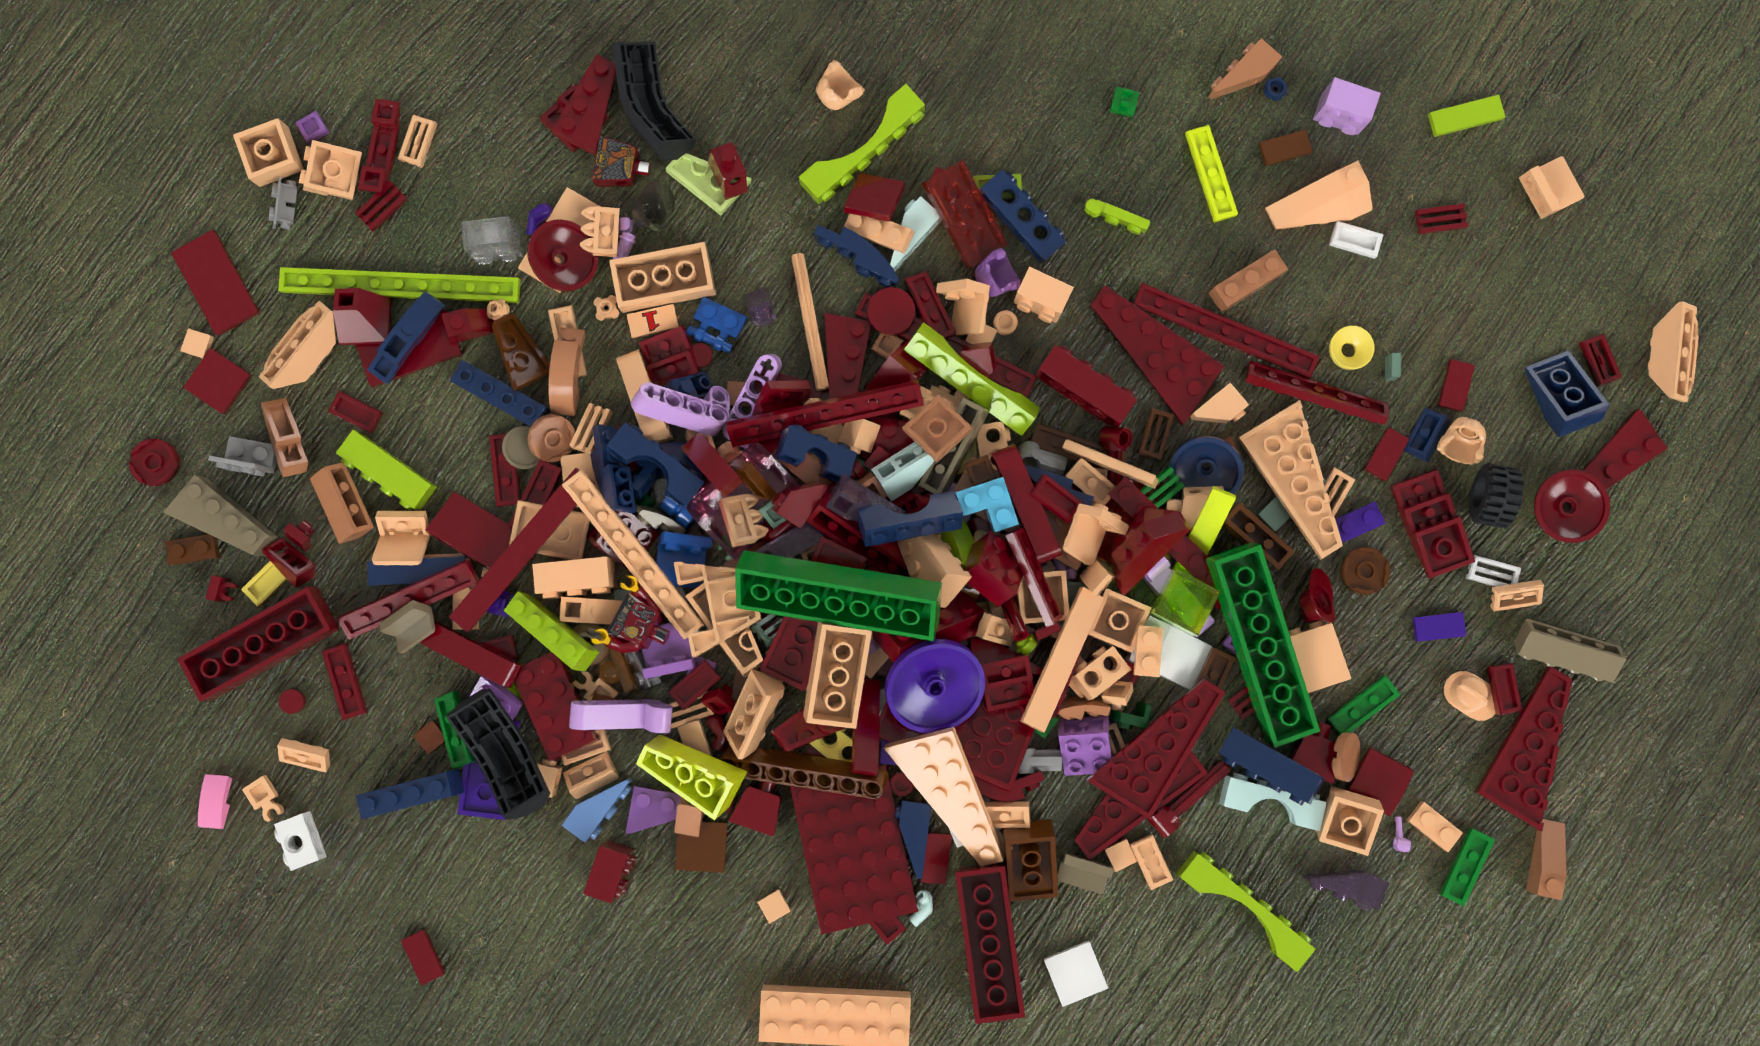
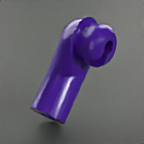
M542 203L529 212L527 234L532 235L540 223L550 217L552 208L549 204Z

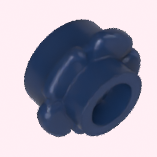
M1281 78L1269 79L1264 84V95L1273 101L1281 100L1282 96H1285L1287 93L1286 83Z

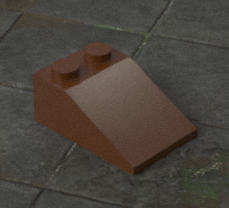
M1051 819L1030 821V828H1002L1010 902L1058 897L1056 843Z

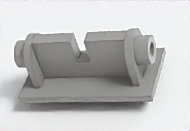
M279 177L278 184L273 183L271 197L276 198L275 207L270 206L268 221H273V229H275L276 223L281 224L283 229H291V225H294L295 208L287 207L286 203H296L298 187L296 182L286 180V184L281 183L282 177Z
M642 648L638 652L623 653L627 663L633 666L635 671L633 675L637 685L642 686L643 690L651 687L650 682L652 686L661 683L660 677L662 676L644 679L642 669H645L646 666Z

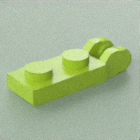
M1089 199L1084 206V212L1088 216L1091 215L1093 218L1103 216L1105 217L1104 221L1115 226H1118V223L1127 226L1129 232L1140 235L1141 232L1145 234L1150 225V220L1100 200Z

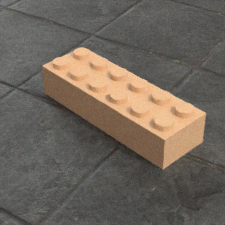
M763 984L760 1004L759 1042L839 1046H909L911 992Z

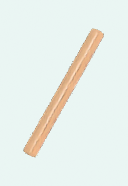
M796 253L792 255V263L816 390L822 391L828 389L829 384L804 254Z

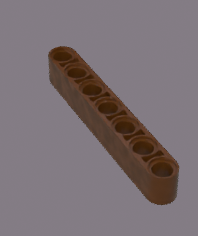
M728 745L719 759L747 771L745 779L869 799H877L882 796L889 777L887 771L879 766L876 776L852 773V762L759 747L744 759H738L731 745Z

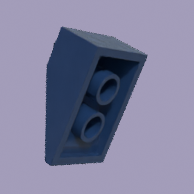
M1570 351L1525 367V372L1544 418L1558 438L1603 420L1609 403Z

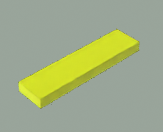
M1206 125L1186 131L1185 136L1213 222L1237 216L1236 205L1210 126Z
M1215 486L1212 487L1188 535V538L1206 555H1208L1236 499V495ZM1176 560L1172 571L1195 581V578Z

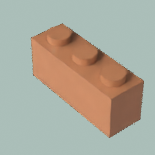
M1276 249L1213 287L1209 295L1222 313L1282 276L1288 268Z
M344 463L325 466L310 478L339 544L359 539L374 528Z

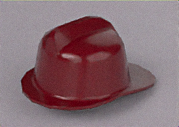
M1319 568L1311 571L1309 588L1299 597L1301 612L1305 622L1324 620L1331 623L1335 620L1332 585L1326 573Z

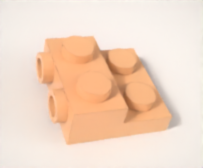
M312 140L311 147L306 146L303 160L308 161L307 170L301 169L299 183L304 184V191L325 196L329 194L353 200L362 152Z

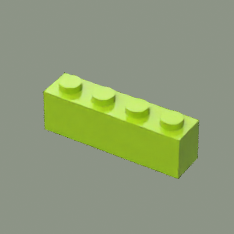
M356 430L351 431L336 452V454L342 457L340 462L351 469L356 467L362 471L361 477L370 483H373V481L381 485L379 489L390 497L393 494L401 499L399 504L410 511L413 508L421 510L437 489L436 485Z
M518 591L504 609L510 617L573 670L585 672L599 654L598 650L565 622L559 621V617L531 594Z

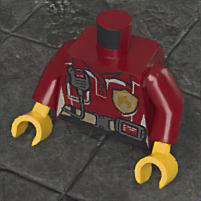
M626 575L632 581L631 586L627 587L624 583H620V585L625 590H632V594L627 593L607 631L604 629L594 630L601 634L602 639L599 641L593 638L591 639L592 643L597 645L605 643L606 647L619 653L638 652L641 648L648 649L653 640L664 645L670 636V631L660 627L663 622L660 608L641 585H637V579L634 576Z

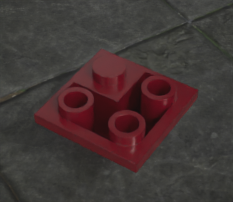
M361 288L335 289L333 314L339 344H382L388 336L390 329L391 298Z

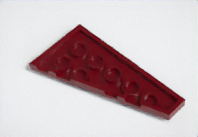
M1104 286L1090 307L1106 328L1112 332L1119 345L1129 354L1133 363L1153 389L1159 393L1166 406L1172 410L1179 423L1183 426L1224 365L1107 286Z
M1550 666L1546 667L1524 705L1523 711L1520 712L1475 790V793L1538 831H1543L1544 823L1542 821L1545 809L1547 810L1548 806L1547 795L1549 785L1552 784L1559 750L1557 744L1559 734L1562 733L1564 709L1567 708L1572 684L1570 677Z
M1192 751L1189 753L1156 811L1207 774V771ZM1106 793L1074 840L1088 860H1090L1144 821L1146 817Z

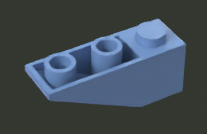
M629 778L576 805L562 826L585 843L591 838L595 840L603 830L600 826L605 818L610 820L618 809L615 806L620 798L624 800L631 791L632 787L629 785L632 779Z

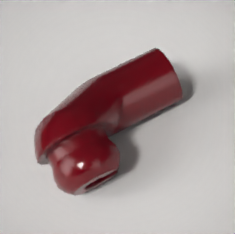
M711 715L707 718L706 725L716 735L712 748L724 751L727 738L723 731L726 723L722 717Z

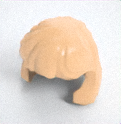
M835 60L829 63L816 87V92L821 102L832 110L844 108L853 100L859 98L865 91L859 83L850 77V74L841 66V63Z
M1459 417L1441 437L1437 450L1452 461L1469 465L1478 464L1484 458L1485 428L1477 420Z

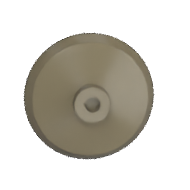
M519 426L511 429L505 435L502 442V451L505 459L512 466L519 469L533 468L539 462V458L533 455L528 446L527 438L531 428L529 426Z

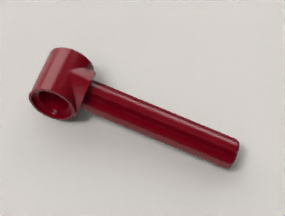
M1105 426L1100 432V444L1104 447V450H1108V456L1121 461L1122 451H1126L1132 443V432L1128 428ZM1108 470L1107 479L1116 485L1120 481V474ZM1111 498L1105 506L1109 508L1108 512L1118 514L1119 505Z
M1219 761L1169 807L1164 805L1154 812L1151 819L1147 818V820L1163 838L1168 837L1180 826L1178 818L1230 772V768L1225 762Z

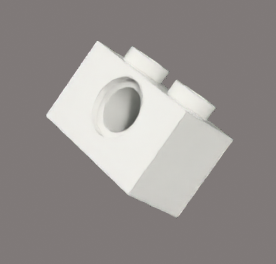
M311 811L274 824L276 828L274 831L275 838L282 845L284 851L283 860L290 868V871L327 857ZM296 836L302 839V846L300 848L295 844Z

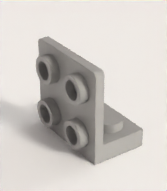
M231 436L228 439L225 458L209 456L208 458L209 461L216 462L215 467L264 477L265 473L274 474L277 461L272 444Z

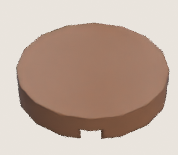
M548 414L541 416L529 429L527 438L529 449L533 455L543 461L552 463L560 461L563 456L569 455L572 451L570 443L575 434V429L570 421L560 415Z
M1343 732L1337 738L1334 745L1337 758L1332 760V770L1337 780L1349 782L1354 778L1358 769L1360 741L1355 733Z

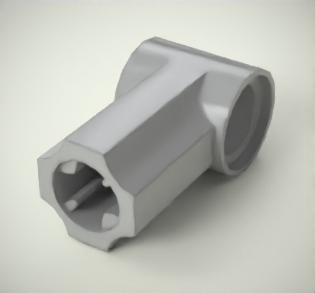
M1026 441L1019 446L1018 451L1025 466L1028 465L1056 475H1063L1067 464V457L1042 450L1033 441Z
M1027 748L1018 774L1035 773V771H1062L1061 750H1035V748Z

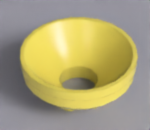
M1343 327L1330 340V357L1337 366L1343 369H1360L1372 359L1374 341L1371 335L1361 327ZM1344 344L1353 346L1354 355L1352 357L1343 355L1341 349Z

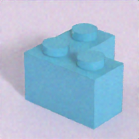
M1003 477L956 492L963 510V516L985 510L993 533L1019 525Z

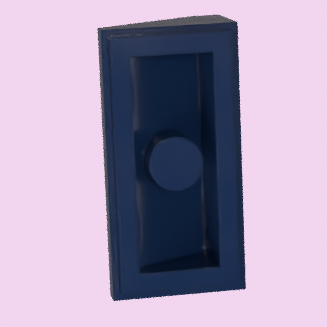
M1424 408L1403 451L1429 463L1450 423L1448 416Z

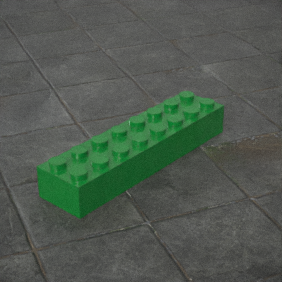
M1248 543L1206 558L1264 742L1276 748L1319 732L1318 722L1262 546L1256 543Z
M745 550L735 568L736 608L934 641L940 619L942 582Z

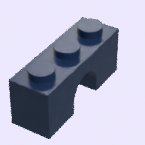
M789 425L782 431L774 458L797 467L804 462L807 453H812L821 462L819 476L841 485L850 478L857 452L850 450V447L845 444H835L828 441L826 436L806 432V429L802 426Z

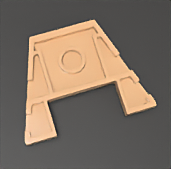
M674 562L678 585L704 581L713 629L688 634L692 657L701 655L761 620L760 612L736 608L735 568Z

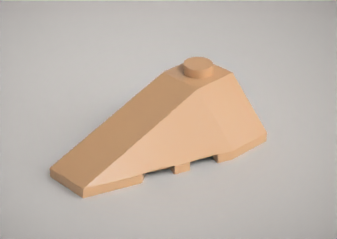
M1359 161L1347 165L1265 208L1275 230L1319 223L1328 224L1329 222L1351 221L1373 210L1369 181Z

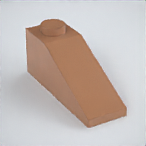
M1543 819V831L1537 830L1526 891L1562 900L1566 881L1565 824Z

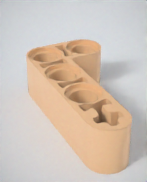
M639 349L616 358L630 401H632L642 384L652 383ZM634 411L639 427L646 439L649 441L653 439L660 445L674 440L668 423L640 415Z

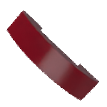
M375 99L371 122L374 124L366 166H362L358 189L383 193L388 183L396 154L400 124V103Z

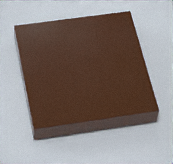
M702 821L699 837L677 834L675 870L724 873L728 822Z

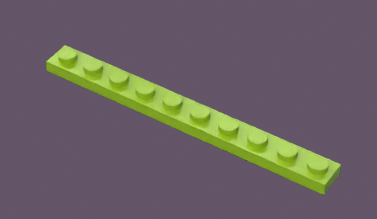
M280 267L278 291L281 293L334 295L335 289L361 288L388 298L418 299L427 291L438 300L490 302L499 301L502 298L505 300V303H519L521 279L517 277Z

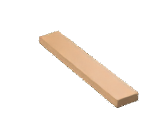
M1085 587L1079 588L1020 720L1021 722L1040 732L1046 731L1104 597L1094 595Z

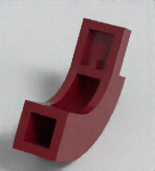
M1038 771L1015 780L1011 792L975 778L981 796L998 802H1012L1024 799L1025 796L1022 788H1025L1026 792L1040 787V781L1045 780L1042 772Z

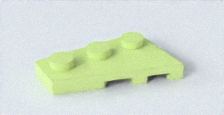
M685 153L666 167V172L719 215H722L738 198L736 196L725 200L708 161ZM747 177V186L751 183L752 178ZM732 179V180L730 181V183H735V182H737V181L734 180V179Z

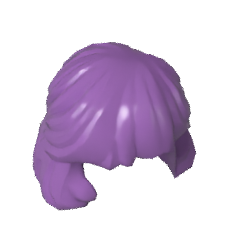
M1002 248L993 251L975 270L976 282L990 285L989 297L1017 290L1022 283Z

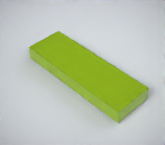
M1499 95L1433 111L1428 114L1434 137L1496 122L1506 117Z

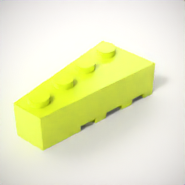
M658 735L644 746L636 763L713 820H716L730 807L747 774V771L663 735Z

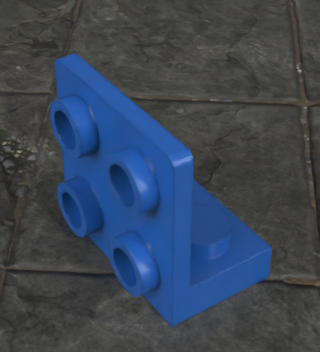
M663 532L658 536L656 563L675 587L696 589L703 584V581L678 585L674 562L705 565L706 551L712 547V538Z

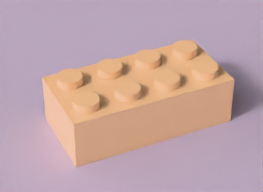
M705 242L609 260L617 304L622 313L716 295L708 248Z
M818 622L803 713L806 723L856 729L872 631Z

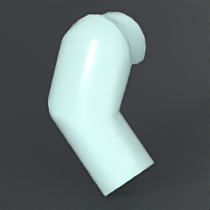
M926 890L917 892L918 912L913 913L909 917V920L916 927L933 911L932 896Z

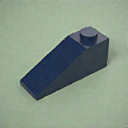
M902 798V803L896 805L895 819H899V827L917 879H922L932 806L925 801Z

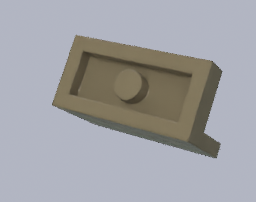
M414 600L379 624L380 632L396 637L398 652L402 654L435 632L432 607Z
M1063 851L1057 879L1066 884L1103 894L1107 879L1112 877L1114 869L1110 865Z

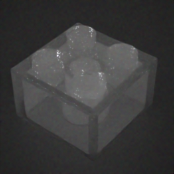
M510 216L461 222L464 251L479 264H490L496 259L515 261L516 257L523 256L521 230Z

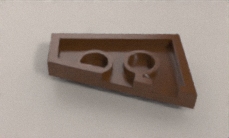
M512 313L495 320L491 326L513 390H519L548 377L550 363L515 314Z

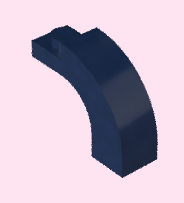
M687 442L661 444L663 447L662 451L669 456L673 454L682 461V466L688 470H695L703 479L705 475L681 449ZM645 460L636 461L638 473L632 477L634 497L640 501L656 479L664 474L656 464Z

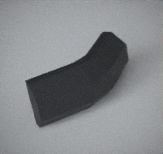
M655 42L613 43L619 96L632 126L662 161L678 160L694 147L696 139L668 108L662 94Z
M489 688L478 691L452 709L446 718L482 769L503 818L510 820L526 817L543 807L551 793L524 737L492 690Z

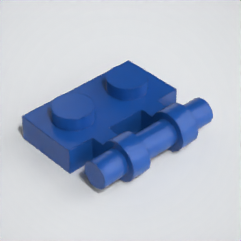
M703 297L693 317L701 325L699 328L689 325L686 332L700 343L704 341L712 345L715 350L731 353L734 345L726 342L728 336L738 339L747 316ZM711 327L721 333L716 337L707 333V331Z

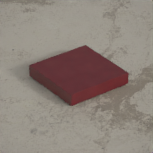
M859 173L844 205V213L890 222L905 189V182Z
M210 348L183 388L221 414L226 415L253 375Z

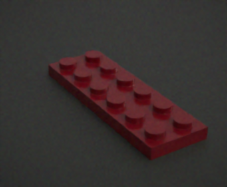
M822 536L811 561L862 569L868 557ZM784 616L760 670L805 691L809 682L818 622Z

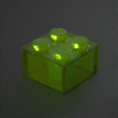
M1176 568L1171 570L1149 614L1191 636H1199L1221 591Z

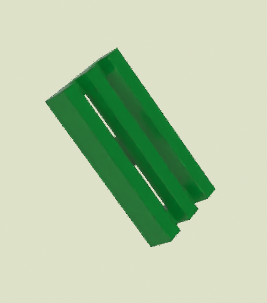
M1167 467L1156 476L1158 484L1167 476L1170 479L1147 497L1150 501H1153L1174 484V486L1153 502L1157 508L1185 487L1183 483L1179 482V477L1173 473L1172 467ZM1145 485L1140 491L1145 495L1153 488Z

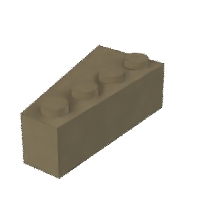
M194 475L163 512L252 555L264 556L265 554L262 552V549L279 539L277 535L208 478Z

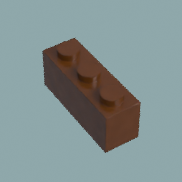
M1240 502L1231 507L1222 527L1242 545L1248 543L1260 544L1268 568L1271 571L1279 570L1295 551Z

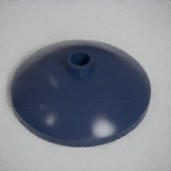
M1200 436L1186 441L1175 451L1170 461L1169 467L1173 468V473L1179 477V482L1183 483L1185 487L1223 486L1224 491L1235 494L1242 483L1243 462L1238 451L1230 443L1217 437ZM1207 462L1210 463L1211 466L1208 468H1204L1202 464ZM1182 488L1179 492H1177L1178 495L1181 496V497H1182L1183 488Z

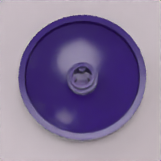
M947 639L927 640L907 649L895 660L885 682L886 700L894 717L907 728L923 733H932L956 727L963 723L977 709L985 690V675L977 657L966 646Z

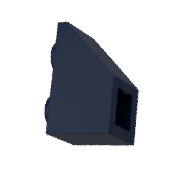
M705 371L670 380L663 387L704 399L713 385Z

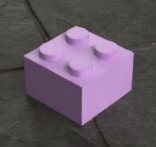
M1334 77L1321 94L1313 120L1318 121L1324 127L1333 126L1341 129L1345 134L1358 135L1372 120L1381 93Z

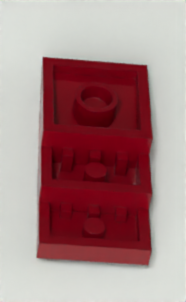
M1433 469L1390 485L1407 534L1429 579L1475 562L1462 519L1456 515L1450 493L1445 492L1438 469Z

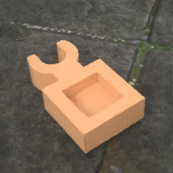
M588 671L581 672L587 679L585 684H581L577 680L573 682L578 689H586L588 691L584 696L588 701H591L595 691L616 698L619 694L617 690L602 678H598L594 682L592 674Z
M267 775L260 777L242 789L254 810L262 807V816L265 821L270 822L274 820L270 813L272 809H275L278 815L284 813L283 806L275 803L273 800L279 794Z

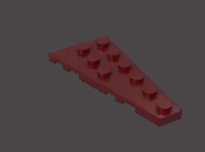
M1201 679L1089 776L1086 781L1146 818L1151 819L1226 692L1209 681Z

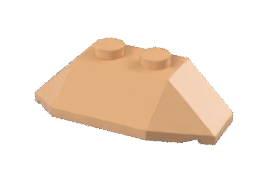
M318 301L314 307L301 314L271 351L259 378L272 389L305 382L316 371L318 365L336 344L333 311Z
M1678 302L1653 328V335L1650 340L1651 355L1648 362L1651 379L1669 398L1680 402H1688L1689 394L1694 385L1699 338L1698 321L1695 316L1697 315V307L1686 302Z

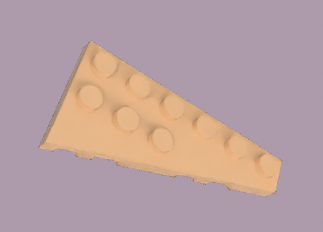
M1301 400L1240 436L1238 440L1321 560L1341 548L1343 544L1335 517H1333L1330 508L1329 496L1323 484L1324 479L1314 445L1309 436L1308 424L1302 412Z
M954 727L885 745V751L980 866L1004 861L1005 854Z

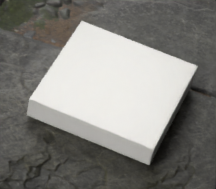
M1089 940L1043 958L1062 1007L1108 989Z

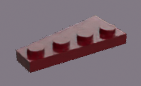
M597 54L595 55L552 128L553 135L596 155L599 136H601L602 125L616 78L615 63Z
M824 313L829 399L858 393L870 334V321Z
M1636 409L1630 415L1627 422L1621 425L1610 441L1603 445L1600 449L1601 451L1581 471L1593 475L1603 484L1605 489H1608L1668 448L1641 409Z
M803 708L771 733L784 751L789 752L844 730L846 727L806 723L803 716Z

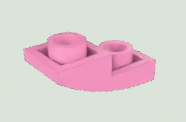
M205 774L199 800V827L224 829L230 807L226 803L232 778L229 776Z

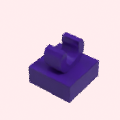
M504 591L487 612L511 618L504 609L515 594Z

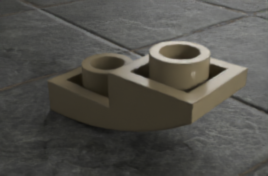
M635 505L636 511L639 513L636 518L646 527L651 524L655 529L660 526L666 532L683 534L686 531L674 519L661 511L644 505Z

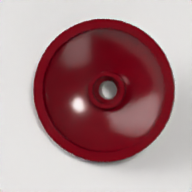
M556 219L543 223L533 232L528 242L527 256L532 271L542 283L558 291H574L584 287L596 274L599 263V256H593V253L584 250L580 246L582 241L592 237L582 232L581 226L568 220ZM555 257H559L561 263H557Z
M1565 470L1551 475L1540 485L1534 499V514L1538 525L1551 538L1565 543H1579L1593 538L1603 529L1610 514V499L1603 484L1593 475L1580 470ZM1565 502L1569 505V509L1567 511L1563 510V504Z

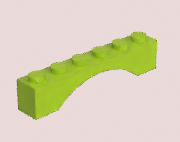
M905 84L888 99L882 123L865 145L842 158L830 161H816L799 176L800 185L818 205L822 201H829L835 195V190L839 186H846L853 179L852 175L858 170L863 171L871 163V158L876 154L878 156L883 154L888 149V144L894 138L896 140L900 139L906 133V128L913 123L915 125L924 117L925 104Z
M924 322L905 347L904 351L978 405L990 410L989 413L1022 436L1036 419L1040 407L1021 393L1002 387L979 373L953 350L942 335Z
M1193 851L1176 874L1199 893L1225 895L1247 906L1263 925L1269 938L1272 952L1298 972L1315 951V948L1309 944L1312 939L1300 930L1298 933H1295L1290 928L1292 925L1290 921L1281 914L1278 918L1270 912L1273 908L1262 899L1257 902L1252 898L1253 891L1243 883L1238 886L1231 881L1234 876L1223 867L1220 870L1212 865L1214 860L1205 852L1199 855Z

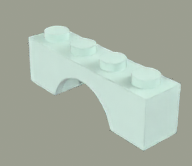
M1234 773L1233 777L1225 776L1219 800L1220 805L1248 812L1254 804L1261 800L1277 799L1286 808L1290 823L1320 831L1327 802L1319 800L1320 795L1316 794L1311 805L1304 802L1303 806L1289 799L1291 794L1282 789L1278 793L1266 786L1268 781L1258 779L1257 783L1247 781L1248 776Z

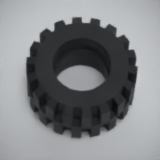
M1486 463L1481 467L1473 481L1469 497V513L1472 522L1505 529L1512 524L1519 512L1523 498L1524 484L1522 473L1519 469Z

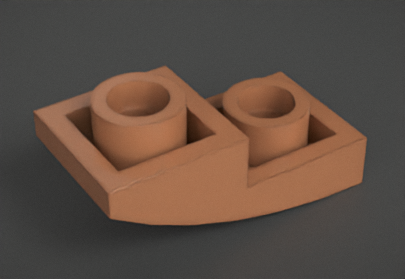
M1076 696L1063 699L1058 714L1067 720H1074V718L1082 720L1085 711L1087 714L1095 717L1100 715L1108 716L1111 707L1110 704L1103 703L1101 697L1087 701L1085 697L1080 698Z

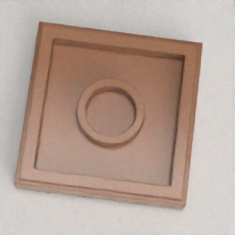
M940 395L932 399L902 427L903 431L936 463L973 430L972 426Z

